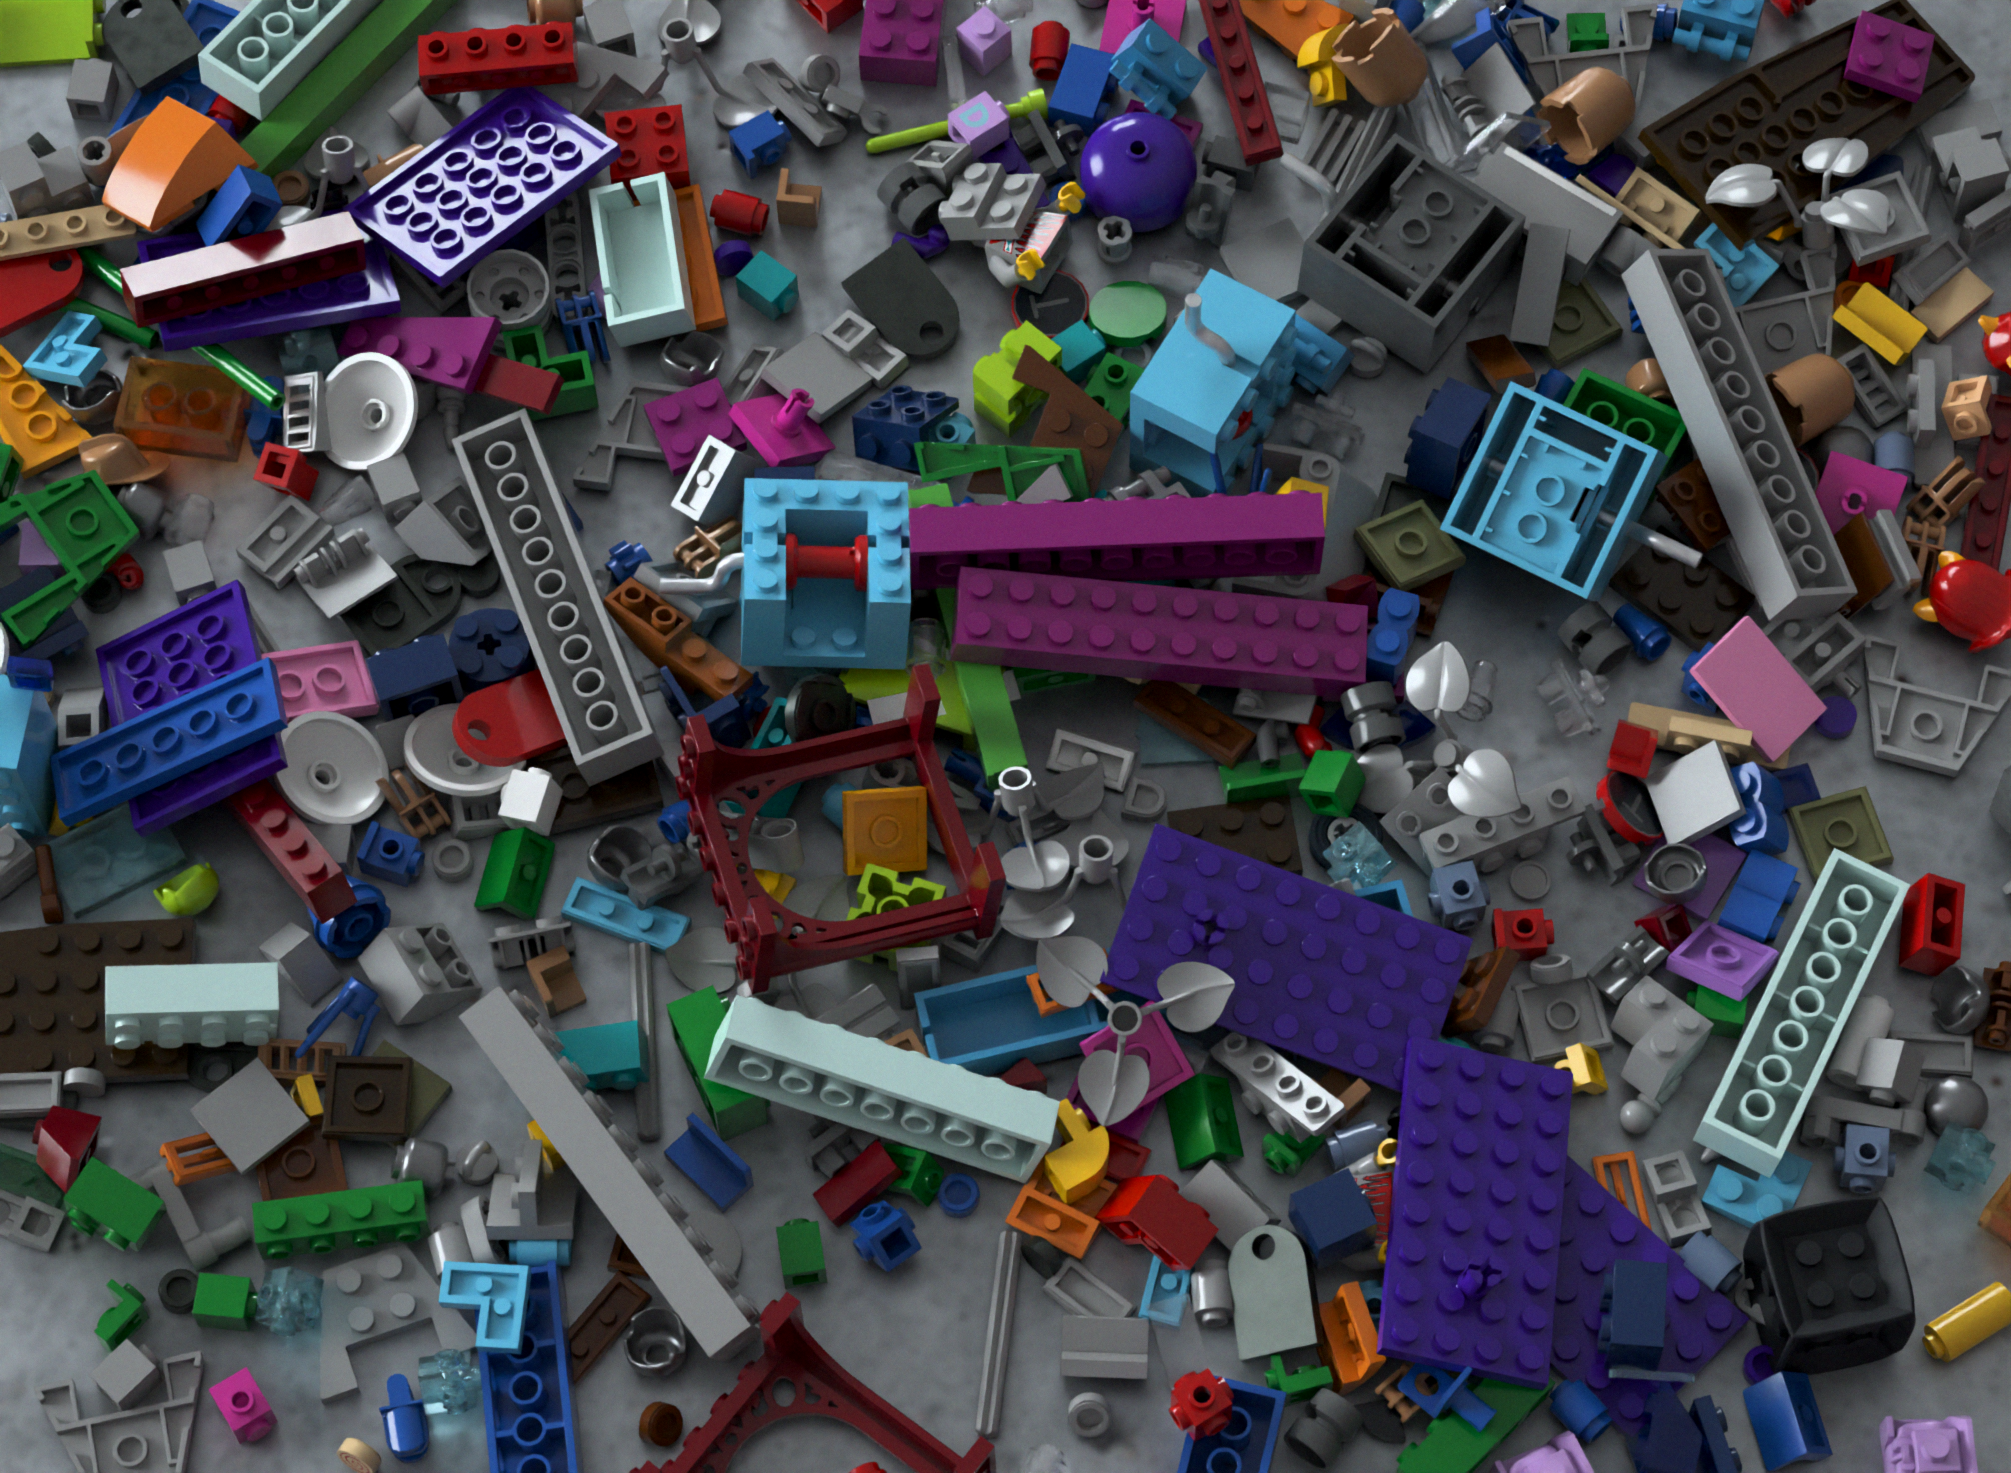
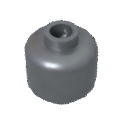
M144 482L133 483L130 487L124 485L117 497V501L139 529L141 539L150 540L157 531L165 534L174 516V512L168 509L170 497L166 492Z
M410 1138L404 1146H397L390 1177L397 1179V1183L423 1180L427 1197H434L440 1192L442 1185H451L456 1162L448 1160L449 1153L445 1144L420 1138Z

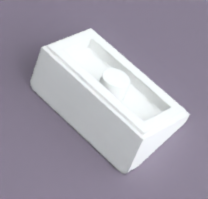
M1059 727L1056 730L1045 768L1063 773L1102 762L1104 766V786L1124 792L1135 764L1138 750L1066 727Z

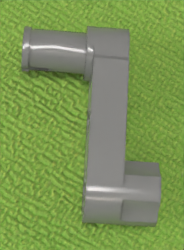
M1919 1076L1912 1103L1899 1102L1898 1109L1828 1096H1811L1804 1110L1800 1141L1815 1149L1825 1150L1838 1146L1840 1133L1843 1134L1846 1125L1851 1124L1890 1128L1889 1143L1919 1145L1924 1141L1927 1117L1923 1111L1929 1081Z
M165 1159L127 1177L165 1201L166 1212L196 1272L219 1261V1255L253 1240L241 1215L208 1233L205 1230L200 1231L179 1187L175 1186L172 1180L174 1177L172 1172H168Z

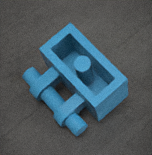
M1684 0L1672 43L1686 46V51L1697 53L1698 50L1720 55V60L1731 62L1732 59L1747 62L1760 25L1765 0Z
M1149 18L1127 35L1110 61L1113 65L1109 72L1119 80L1118 85L1125 91L1131 90L1145 102L1144 107L1152 114L1157 112L1162 117L1170 120L1177 111L1174 106L1191 95L1208 67Z
M1296 314L1295 327L1298 328V334L1293 347L1297 348V352L1292 361V366L1295 367V372L1298 376L1294 381L1313 394L1318 388L1329 394L1355 355L1348 348Z

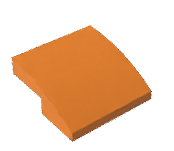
M1043 1156L1028 1184H1024L1005 1223L1030 1236H1041L1051 1243L1054 1248L1082 1260L1102 1228L1100 1221L1094 1219V1217L1117 1185L1103 1179L1100 1185L1092 1192L1066 1205L1044 1172Z
M1358 1281L1342 1284L1332 1301L1319 1304L1325 1345L1316 1347L1322 1367L1329 1366L1333 1379L1332 1391L1341 1397L1367 1381L1387 1360L1385 1356L1376 1354L1378 1335Z

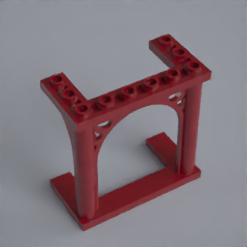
M929 663L912 666L903 718L765 749L732 748L718 743L711 737L704 714L687 717L686 733L680 736L683 755L678 756L680 776L675 777L676 789L680 800H687L690 808V812H687L688 825L692 836L699 835L702 847L699 848L700 861L705 872L711 871L714 883L711 884L713 900L717 908L723 907L726 919L723 920L725 936L729 944L735 943L739 954L735 958L737 972L741 981H748L752 994L768 991L770 978L970 930H973L976 940L993 936L1006 875L994 842L978 844L974 855L933 742L941 696ZM911 757L920 785L927 789V804L960 893L959 895L848 921H822L805 917L789 910L766 892L755 876L750 863L748 836L757 813L770 798L786 787L805 780ZM757 790L758 797L750 800L747 794ZM722 801L735 802L745 810V816L739 819L726 817L718 810L717 805ZM726 829L736 830L739 838L734 841L729 840L730 834ZM737 867H744L747 872L739 874ZM773 915L782 919L783 928L779 933ZM799 926L806 932L805 934L795 933V938L789 939L792 927Z
M786 1292L779 1302L775 1299L772 1300L760 1315L759 1321L761 1323L759 1326L764 1353L757 1362L750 1360L744 1366L737 1378L738 1385L729 1395L723 1393L716 1400L710 1410L712 1416L702 1428L696 1426L688 1434L682 1445L685 1449L675 1461L669 1459L660 1469L647 1460L640 1470L635 1467L629 1472L706 1473L705 1467H711L715 1470V1473H726L737 1451L756 1432L776 1421L804 1415L830 1417L855 1427L916 1473H996L995 1446L980 1436L962 1458L852 1376L804 1327L801 1302ZM782 1378L791 1381L796 1390L794 1401L786 1407L777 1404L772 1394L774 1384ZM805 1385L812 1388L810 1395L818 1396L821 1399L814 1404L806 1403ZM764 1396L768 1410L762 1416L753 1415L752 1409L758 1410L760 1400ZM829 1403H832L836 1407L829 1406ZM731 1435L736 1436L738 1439L734 1445L726 1444Z

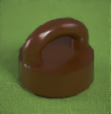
M661 1401L651 1403L642 1412L639 1421V1437L643 1441L657 1446L671 1445L678 1439L683 1428V1417L680 1410L674 1405Z

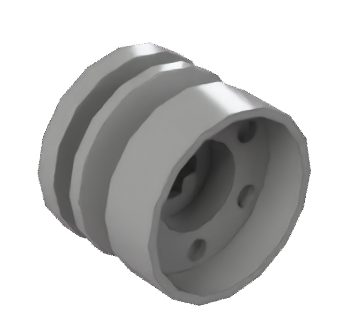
M497 250L479 261L471 269L467 281L471 317H496L503 323L493 344V349L506 352L502 332L541 324L543 336L545 337L549 333L553 321L548 274L540 261L529 253L519 250Z

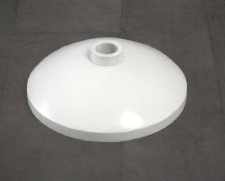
M367 352L356 354L337 365L324 381L332 450L324 451V453L339 466L355 471H367V465L399 454L408 443L415 428L418 414L416 387L411 375L402 364L380 353Z
M460 703L445 704L429 709L410 724L404 738L403 752L405 761L409 769L419 780L440 792L460 797L492 794L502 790L503 785L509 782L512 769L523 771L526 765V760L506 767H493L479 763L465 754L455 741L452 732L453 717ZM468 729L470 735L475 739L486 740V736L481 731Z
M316 711L298 716L288 724V728L280 732L288 767L273 774V777L283 798L300 815L317 824L353 826L368 819L382 805L385 796L375 781L384 777L389 783L388 763L377 740L361 724L342 714ZM315 776L321 778L324 782V785L321 784Z

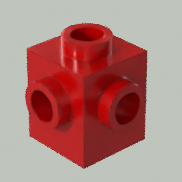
M1207 1368L1199 1374L1195 1371L1189 1372L1175 1382V1389L1171 1391V1408L1168 1410L1177 1427L1181 1431L1187 1430L1194 1442L1205 1435L1210 1437L1217 1434L1229 1424L1232 1416L1233 1403L1231 1401L1234 1399V1395L1227 1382L1221 1376L1215 1379ZM1203 1396H1205L1208 1400L1205 1403L1197 1402V1400L1202 1398Z

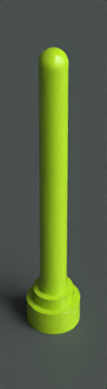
M1042 88L1027 92V96L1020 98L1021 102L1004 105L1009 112L1010 120L1021 117L1029 120L1027 114L1036 109L1040 112L1043 120L1048 119V106ZM948 120L871 138L866 142V150L871 154L948 136Z

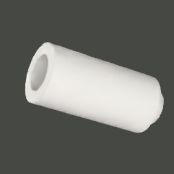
M1868 994L1866 997H1858L1826 1072L1827 1077L1835 1084L1849 1090L1863 1091L1855 1085L1868 1037L1886 1039L1895 1016V1012L1889 1007L1890 1003L1883 997Z

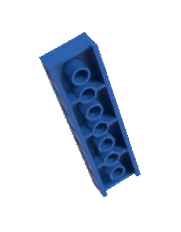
M556 1260L547 1261V1265L530 1268L532 1273L521 1354L478 1352L490 1473H584L576 1393L573 1383L571 1346L568 1335L569 1327L563 1271L558 1266ZM474 1310L476 1333L478 1329L480 1310Z

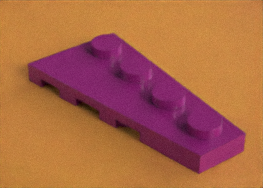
M369 317L352 320L348 325L337 354L343 359H347L360 353H380L402 364L413 379L472 395L503 323L496 317Z

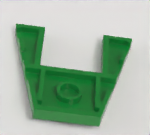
M921 441L914 443L922 483L1001 466L1008 501H1016L1050 466L1058 463L1073 494V497L1063 502H1083L1086 499L1092 498L1082 449Z
M95 470L45 485V489L28 495L19 493L10 496L8 501L0 503V533L28 518L68 573L1 613L2 621L24 651L46 632L140 538L139 529Z

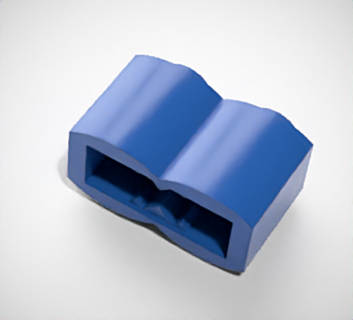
M1389 588L1382 596L1378 606L1376 626L1372 629L1367 639V680L1374 682L1387 681L1391 683L1392 687L1400 680L1405 669L1407 649L1412 644L1416 635L1420 609L1418 595Z
M1754 761L1730 768L1747 813L1729 823L1730 833L1734 842L1749 853L1752 848L1770 856L1786 852L1789 843V830L1784 817L1781 815L1784 793L1780 781L1775 775Z
M1752 848L1723 908L1717 925L1763 945L1767 938L1775 941L1785 919L1779 916L1778 913L1783 903L1792 905L1801 885L1800 882L1794 880L1799 868Z

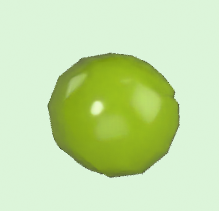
M209 862L205 864L207 869L198 863L153 891L164 909L175 916L183 917L196 915L208 908L218 894L220 881L218 874Z

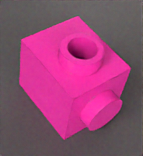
M247 1367L208 1389L239 1444L246 1440L256 1441L262 1438L271 1430V1426L277 1423L271 1407Z

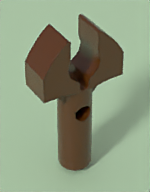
M41 844L36 846L34 851L42 895L39 897L45 924L64 921L63 902L57 888L51 847L48 844Z

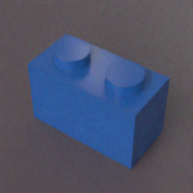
M1071 43L1048 106L1049 127L1055 128L1054 123L1059 119H1064L1067 125L1078 124L1081 126L1084 136L1090 138L1097 126L1106 122L1109 111V103H1106L1109 93L1115 94L1119 86V80L1109 72L1113 65L1110 61L1115 54Z
M238 164L197 220L196 225L206 247L263 233L281 209L283 203L271 177Z

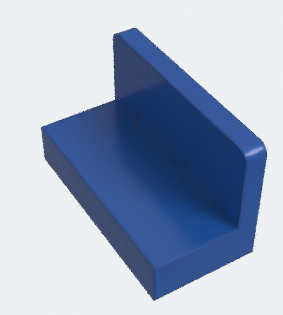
M1487 7L1476 13L1477 32L1452 45V53L1465 71L1493 44L1498 42L1525 85L1530 83L1528 70L1511 37L1491 9Z
M692 1112L686 1118L688 1130L664 1151V1155L707 1199L724 1213L754 1186L751 1168Z
M1780 1371L1743 1390L1744 1400L1765 1467L1768 1471H1776L1797 1460L1821 1461L1833 1455L1807 1373Z

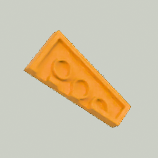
M0 344V437L4 444L12 445L24 459L20 474L26 480L79 454V444L83 440L93 437L85 429L83 430L73 420L72 416L48 395L47 390L37 380L34 381L24 370L23 366Z

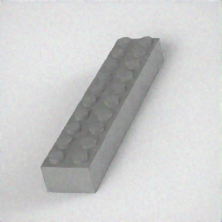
M1648 249L1621 276L1769 621L1830 617L1858 592L1708 249Z
M523 408L451 439L576 766L588 786L595 785L664 755V750L610 613L603 605L604 598L547 453L526 409Z
M498 985L463 1012L459 1018L707 1355L712 1359L727 1363L761 1336L759 1326L761 1310L750 1297L746 1299L735 1290V1287L740 1284L735 1275L726 1264L723 1263L721 1265L710 1256L709 1253L714 1250V1247L699 1229L696 1231L684 1221L689 1216L684 1206L674 1195L671 1197L659 1187L664 1182L663 1178L650 1162L645 1163L641 1157L638 1158L634 1152L639 1149V1146L625 1128L621 1130L617 1124H613L610 1121V1118L615 1115L600 1095L596 1096L585 1087L590 1080L575 1061L571 1063L566 1056H562L560 1052L565 1046L551 1028L546 1029L541 1022L538 1023L536 1021V1018L541 1014L526 995L522 996L516 989L510 992Z

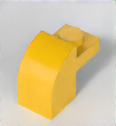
M1340 24L1310 36L1299 51L1297 68L1310 69L1309 88L1312 93L1313 107H1329L1347 100L1345 75L1332 60V57L1336 55V51L1332 46L1340 33L1350 24Z
M1066 1098L1060 1101L1055 1127L1066 1145L1044 1156V1172L1063 1203L1069 1205L1092 1192L1104 1179L1109 1161V1137L1105 1126L1101 1125L1091 1130V1125L1082 1109L1077 1108L1074 1110Z

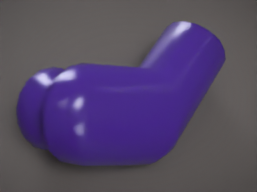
M934 224L928 230V234L920 238L897 231L891 246L905 237L919 256L925 260L945 251L950 240L944 225Z

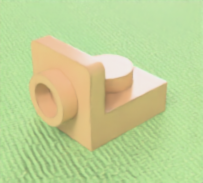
M1988 375L1949 382L1941 410L1953 440L1957 441L1990 434L1992 426L1986 412V407L1992 386Z

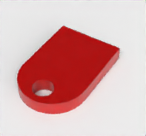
M75 248L0 261V338L63 308L79 295L84 285L85 273L82 260ZM61 260H67L72 263L70 268L65 271H55L52 269V266Z
M540 669L469 694L460 703L452 721L453 736L461 750L473 760L493 767L514 765L568 744ZM468 729L481 731L486 736V740L475 739L470 735Z

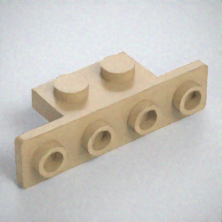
M1639 167L1634 170L1615 198L1580 174L1575 179L1576 182L1583 186V189L1624 212L1620 222L1626 227L1630 228L1633 223H1636L1646 230L1642 237L1660 249L1665 244L1671 249H1686L1680 243L1702 214V211Z
M104 205L1 222L0 261L135 238L138 235L137 225Z
M1637 702L1630 704L1628 722L1659 730L1656 748L1688 755L1716 740L1721 744L1728 763L1743 765L1754 761L1768 770L1785 772L1787 769L1791 745L1774 762L1767 764L1751 745L1753 731L1737 728L1730 720Z

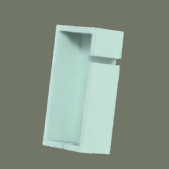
M665 172L630 180L631 188L641 204L636 207L623 182L589 190L602 288L606 294L604 295L607 323L620 348L696 330L677 199Z
M278 962L105 966L106 1045H115L119 1049H135L144 1044V1041H153V1044H158L162 1048H177L182 1046L183 1043H201V1045L206 1047H219L226 1044V1042H243L249 1046H260L267 1044L270 1038H277L279 1018Z

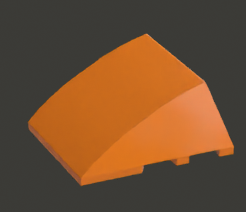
M167 96L138 128L120 156L107 182L101 201L104 206L153 233L194 208L195 199L211 189L218 192L238 164L252 170L257 169L259 165L216 121Z

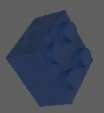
M1447 377L1440 390H1432L1425 406V414L1423 417L1417 415L1409 429L1408 438L1413 440L1404 457V464L1408 465L1405 482L1449 500L1469 469L1484 437L1491 394L1451 377Z
M443 633L435 636L424 635L415 639L411 644L396 649L385 648L376 652L372 657L365 659L385 722L409 714H414L415 718H417L429 709L445 704L461 703L464 699L459 675Z
M1615 1259L1612 1273H1604L1603 1286L1600 1289L1599 1312L1607 1313V1315H1602L1601 1328L1598 1329L1597 1354H1605L1604 1369L1657 1372L1664 1349L1668 1263Z

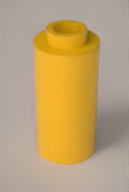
M1995 1281L1924 1326L1925 1336L1922 1337V1342L1928 1353L1934 1359L1941 1358L1949 1363L2011 1324V1293L2003 1284Z

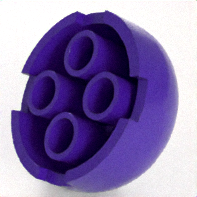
M1131 112L1113 117L1095 130L1083 149L1080 162L1081 189L1086 193L1085 201L1099 219L1117 216L1130 222L1132 232L1152 231L1165 227L1178 219L1184 213V208L1193 196L1197 180V161L1193 146L1186 134L1176 124L1162 116L1147 112Z

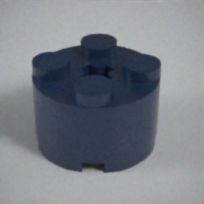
M484 608L456 619L449 638L448 647L463 690L465 689L469 693H473L534 671L533 651L522 622L514 611L510 609Z

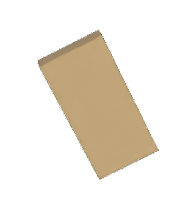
M1966 266L1914 308L1910 314L1928 327L1926 335L1934 343L1938 344L1993 298L1994 291Z

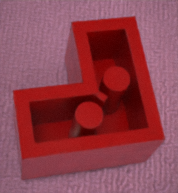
M1161 1174L1123 1178L1094 1217L1124 1245L1143 1244L1172 1271L1190 1270L1219 1231L1209 1221L1210 1214L1202 1206L1184 1199L1178 1193L1180 1190L1178 1185L1170 1178Z

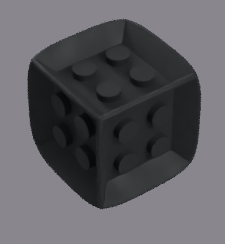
M1870 1196L1853 1197L1803 1206L1773 1214L1752 1226L1743 1248L1745 1280L1751 1278L1754 1285L1752 1290H1747L1751 1308L1757 1303L1762 1311L1765 1325L1758 1322L1755 1323L1761 1344L1772 1348L1774 1356H1765L1774 1374L1783 1370L1807 1373V1375L1830 1372L1878 1361L1904 1348L1916 1323L1914 1295L1899 1237L1890 1212L1882 1198Z

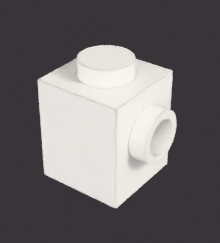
M530 767L528 772L512 769L509 782L505 783L501 790V807L498 815L511 829L527 827L537 834L549 836L563 790L552 779V774L543 769Z

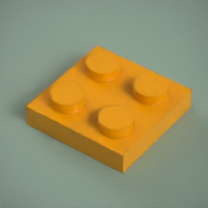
M910 786L842 791L843 872L847 876L863 875L867 863L897 872L927 870V789L925 787Z

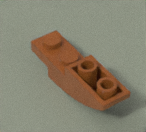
M629 577L604 598L603 605L630 640L659 669L666 665L678 685L692 696L701 690L716 702L731 693L737 699L752 686L754 677L752 673L691 631L693 620L632 577Z

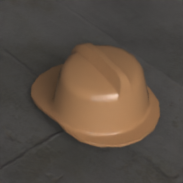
M103 434L83 440L79 444L78 450L81 456L83 473L95 470L106 486L147 481L161 475L171 465L170 457L165 453L159 451H140L134 442L123 434Z

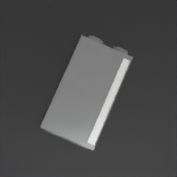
M1502 142L1494 154L1490 152L1485 154L1476 172L1479 174L1475 180L1470 177L1468 180L1526 216L1522 233L1527 236L1530 222L1570 229L1566 258L1571 262L1564 279L1578 287L1618 228L1624 212Z

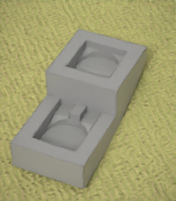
M850 309L843 313L821 334L822 337L872 376V383L882 390L910 365L906 354L879 337L874 325Z
M1680 1150L1644 1160L1643 1169L1670 1247L1686 1244L1699 1231H1702L1707 1237L1712 1235V1226L1697 1194L1698 1183L1684 1151Z
M0 1189V1238L49 1252L66 1212L30 1196H26L24 1199Z

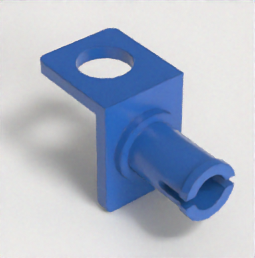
M955 747L951 751L954 757L949 755L944 770L975 784L974 796L981 799L979 806L990 814L993 805L991 802L994 803L995 798L993 792L988 793L979 759ZM999 809L997 818L1008 823L1019 819V817L1010 815L1008 811Z
M1415 1363L1398 1384V1389L1434 1419L1443 1409L1448 1410L1451 1408L1477 1429L1476 1431L1479 1433L1497 1413L1496 1409L1491 1408L1467 1388L1469 1383L1466 1380L1473 1371L1469 1365L1454 1380L1441 1368ZM1423 1373L1434 1376L1438 1382V1391L1430 1396L1419 1393L1415 1387L1416 1376Z

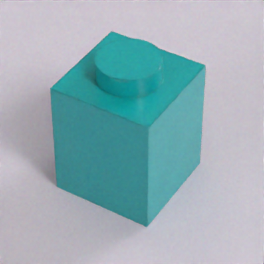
M762 250L736 275L738 297L773 322L783 312L788 313L798 301L797 275Z
M1082 319L1051 339L1062 348V365L1059 369L1076 385L1087 378L1094 363L1100 364L1105 357L1107 345L1104 338L1096 329L1090 330Z

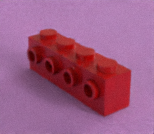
M550 21L543 25L532 26L514 24L507 28H473L469 31L453 33L436 31L429 35L418 36L419 78L425 96L579 82L578 46L572 22Z

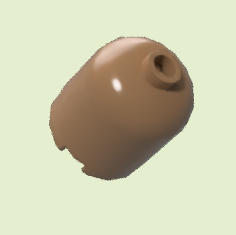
M1387 7L1371 11L1374 18L1367 20L1361 25L1355 20L1340 33L1332 46L1336 51V55L1332 57V60L1370 104L1381 108L1394 107L1399 104L1405 105L1418 96L1419 89L1427 77L1428 64L1422 50L1394 10Z
M1592 67L1581 71L1540 101L1542 107L1536 113V119L1539 129L1548 144L1552 146L1557 142L1568 153L1564 156L1565 160L1582 165L1590 162L1627 130L1634 121L1636 103L1632 88L1624 77L1604 67Z
M1816 353L1804 356L1763 375L1795 448L1804 445L1840 424L1853 410L1855 404L1853 376L1846 367L1829 355Z

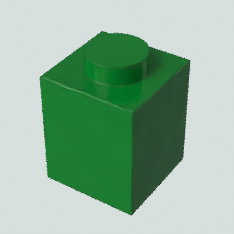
M1316 750L1298 789L1312 814L1348 818L1366 781V777L1353 753L1342 750Z
M1700 984L1697 985L1696 991L1688 990L1685 1003L1714 1024L1710 1032L1711 1035L1739 1040L1744 1025L1749 993L1739 1002Z
M798 1218L787 1221L784 1226L776 1227L785 1289L828 1283L818 1221L810 1222L808 1219Z
M200 1272L192 1314L199 1327L249 1332L252 1318L257 1319L260 1313L261 1293H256L257 1291L250 1277Z

